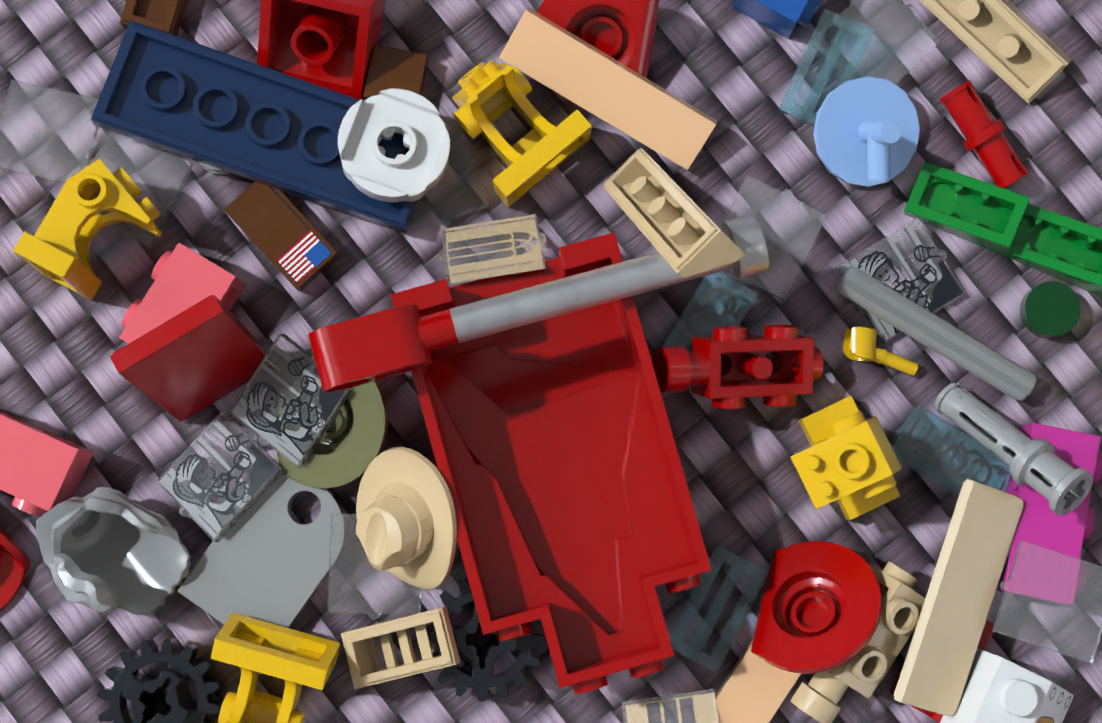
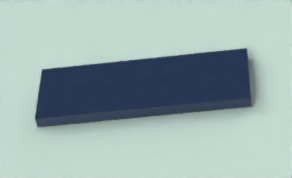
M130 20L90 119L94 126L406 234L418 200L412 202H385L371 198L358 190L352 181L348 180L345 176L338 150V133L344 116L360 100ZM394 133L391 140L381 138L378 146L385 149V156L395 159L398 154L406 155L410 149L403 145L404 136L400 133Z

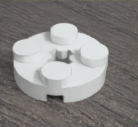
M391 88L382 90L380 95L371 96L365 101L361 99L348 110L340 125L338 150L345 176L362 193L385 202H412L422 198L426 191L434 187L444 174L449 160L450 138L448 130L446 131L445 123L439 117L438 110L429 100L409 90ZM394 133H400L404 136L403 145L410 148L406 155L398 154L395 159L386 157L385 149L378 146L381 138L391 140Z

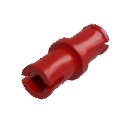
M968 80L939 100L941 104H944L966 138V141L962 144L967 152L973 149L995 185L1005 188L1029 173L1027 167H1024L1002 133V130L1006 128L1002 120L999 119L995 122L973 88V83L971 80Z

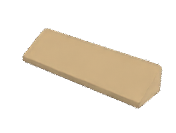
M919 0L1028 104L1071 62V58L1010 0Z
M642 148L638 149L604 183L603 188L682 279L736 262L746 256Z
M966 479L963 482L893 695L895 696L894 700L945 716H954L957 712L1024 507V500L1020 497L973 480Z

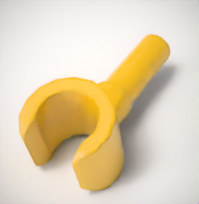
M853 327L852 329L845 330L843 353L847 359L882 363L910 376L916 374L918 370L917 363L888 352L885 349L876 348L877 330L866 327Z

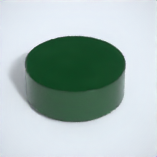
M1056 281L1044 282L1033 287L1024 295L1020 305V316L1024 326L1032 334L1042 338H1054L1069 332L1077 324L1081 312L1080 302L1076 293L1069 286Z

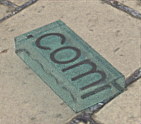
M722 272L706 275L662 347L683 346L688 352H692V337L713 336V327L740 326L758 294Z
M920 405L914 406L891 443L898 461L957 498L966 479L999 490L1009 474L1010 466L987 448Z

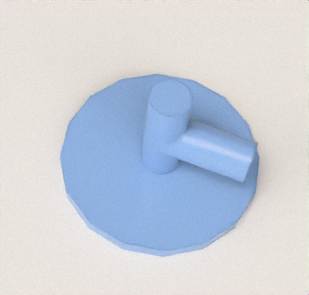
M865 76L845 81L827 95L817 112L813 135L817 155L831 174L845 183L869 187L889 182L905 170L917 150L920 126L917 110L904 90L889 80Z

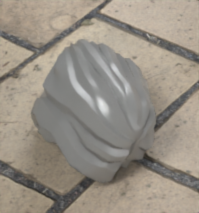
M97 487L86 496H74L57 504L36 520V536L45 564L51 569L55 584L67 601L85 605L98 613L107 614L114 608H118L134 615L153 614L165 604L166 597L171 596L175 592V587L182 584V579L186 578L190 573L188 568L191 565V556L174 526L164 516L135 503L118 490L109 487Z

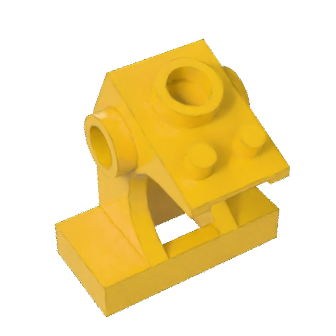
M494 60L487 64L481 62L458 81L462 89L452 97L459 107L453 115L461 127L473 139L481 134L507 164L508 167L495 177L492 182L494 192L508 208L591 139L592 126L578 109L556 127L548 122L526 97L533 90L530 83L518 69L509 64H496ZM514 107L530 125L532 130L511 147L492 124Z
M97 159L67 179L35 235L33 236L24 231L13 252L45 277L92 301L102 284V281L96 277L89 259V248L93 238L101 228L118 222L134 224L160 237L162 232L153 221L161 213L147 197L139 203L135 201L143 192L122 167L111 173L100 159ZM110 211L109 213L104 215L99 214L101 212Z
M852 396L798 420L811 447L790 456L815 509L837 500L846 520H852L900 497L893 474L902 469L877 417L874 416L865 420Z
M232 612L214 639L211 659L241 668V677L237 693L228 691L219 713L218 723H304L305 713L297 711L302 685L323 690L337 662L341 643ZM259 673L285 681L283 698L256 690Z

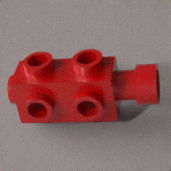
M786 324L764 325L763 335H747V327L716 326L713 327V336L692 337V352H688L683 346L658 347L652 362L661 393L685 392L691 386V393L712 399L711 406L720 409L745 408L746 397L763 396L764 405L779 407L795 406L797 395L813 394V381L820 379L824 366L821 351L814 347V338L798 335V326ZM768 353H771L773 363L765 357ZM721 356H722V359H723V365H722V367H721Z

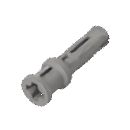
M953 382L947 385L938 395L935 401V410L946 416L976 442L983 445L1010 466L1009 472L1013 481L1023 487H1032L1049 501L1050 510L1056 515L1063 516L1070 513L1089 493L1093 483L1091 473L1083 468L1074 469L1055 454L1054 445L1047 440L1038 438L1031 440L1006 421L1000 414L968 392L960 383L956 384Z

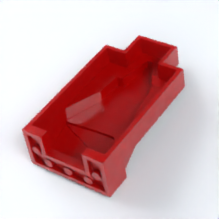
M615 232L559 247V257L543 261L544 268L486 277L450 287L447 279L390 295L394 308L405 305H417L420 317L613 265L623 262ZM633 296L430 351L433 363L411 372L436 464L448 485L453 499L457 523L456 537L483 635L497 632L499 641L513 639L532 633L530 622L541 619L559 687L563 688L572 685L574 694H581L608 685L606 675L628 669L630 677L637 678L665 669L662 659L675 655L655 586L665 584L668 594L701 585L699 574L711 571L712 569Z

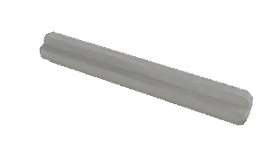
M857 267L849 268L840 279L836 289L839 294L1011 398L1024 401L1034 388L1037 381L1034 374Z

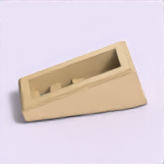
M447 606L341 633L354 689L461 663ZM431 622L434 623L441 655L435 657L433 656L426 624ZM408 628H415L422 660L416 661ZM395 631L397 632L404 664L398 665L391 632ZM376 636L380 638L387 668L381 669L374 641Z

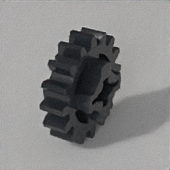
M466 579L459 582L460 597L455 598L447 591L440 595L443 604L447 606L450 621L459 608L474 601L470 584ZM474 606V617L466 625L452 626L457 649H460L472 662V673L465 671L456 664L444 667L437 681L441 684L448 681L451 677L455 678L458 681L455 695L459 697L467 691L469 686L476 688L478 701H485L488 690L491 687H496L497 692L502 698L508 697L509 680L513 678L522 686L528 683L526 673L522 670L525 664L539 667L541 659L530 651L532 646L545 644V636L539 633H529L513 639L492 643L485 656V664H483L482 652H479V644L469 640V634L476 633L480 627L476 606ZM541 619L531 621V627L540 622ZM428 631L430 643H435L436 645L433 656H440L441 651L436 631ZM521 650L517 659L510 667L494 675V661L504 651Z
M177 638L165 639L161 646V651H159L154 639L141 642L140 649L141 656L133 649L124 650L120 653L125 668L113 666L106 669L105 674L114 682L113 687L98 691L97 697L110 701V709L99 714L98 718L99 721L113 720L114 723H215L209 719L210 714L220 712L222 702L213 700V692L225 686L224 681L209 680L207 673L211 671L215 662L211 659L198 664L195 658L199 647L194 644L187 646L179 653ZM150 663H169L168 667L163 669L157 678L147 673L142 674L139 672ZM190 679L197 692V703L191 697L188 685ZM167 688L168 693L165 701L172 707L157 713L156 707L159 700L152 694ZM127 699L131 701L135 717L134 720H132L130 717L127 707Z

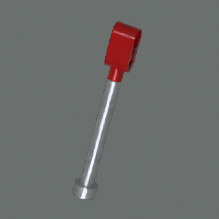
M753 214L723 222V232L746 256L736 262L684 279L657 252L420 317L417 305H405L322 327L310 332L308 337L323 392L341 391L424 368L433 363L430 353L432 350L732 269L738 279L768 271L769 258L762 229Z

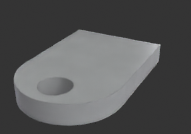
M285 475L269 478L220 530L177 592L222 624H225L233 612L291 628L342 554L347 536L346 518L342 506L328 488L305 486ZM309 491L319 498L321 512L312 523L302 524L293 517L291 505L298 494Z

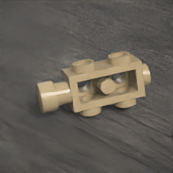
M889 561L883 570L871 563L869 564L878 580L882 594L880 621L870 641L857 655L844 664L827 671L815 673L808 684L802 682L790 700L795 706L820 723L833 722L841 710L837 703L848 687L869 699L886 676L890 666L911 634L915 631L925 598L913 590L918 580Z

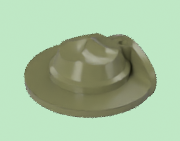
M312 348L290 355L293 359H300L304 356L305 358L300 361L301 363L306 360L313 363L305 369L320 380L319 376L314 373L316 363ZM283 359L278 361L277 375L301 394L300 383L303 375L297 377L291 375L288 370V363ZM295 361L296 365H297L298 368H299V367H300L299 361H298V362ZM292 362V365L294 366V368H295V370H296L297 367H296V365L294 364V362ZM290 364V371H294L293 367ZM306 377L304 378V380H303V382H302V387H303V388L306 386V385L304 384V382H305V380H306ZM375 381L345 389L346 391L298 465L279 451L280 472L300 484L313 488L339 487L364 475L373 459L381 454L388 433V408L379 382ZM277 383V393L286 399V404H289L291 399H296L294 395ZM318 388V391L313 395L311 403L321 410L322 406L319 402L320 389ZM303 393L300 397L301 401L304 402L308 395ZM277 395L278 415L280 414V418H282L287 406L284 405L282 408L284 400ZM306 404L301 407L302 421L306 420L308 416ZM291 405L287 411L288 413H291L293 410ZM316 409L310 412L312 416H317ZM299 422L298 424L286 423L285 429L295 432L301 428Z

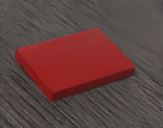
M215 295L206 297L112 353L113 355L110 356L115 368L122 377L180 422L264 373L260 370L263 364L269 369L275 365L268 351Z

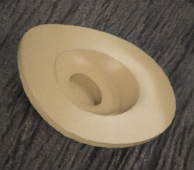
M405 447L387 449L373 459L360 482L356 503V535L360 539L368 561L374 569L379 571L386 570L398 579L415 587L427 590L434 589L447 579L452 568L456 550L457 523L450 490L436 466L419 452Z

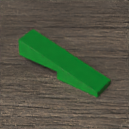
M924 161L904 209L905 215L1102 297L1101 228L1029 204L1030 197Z

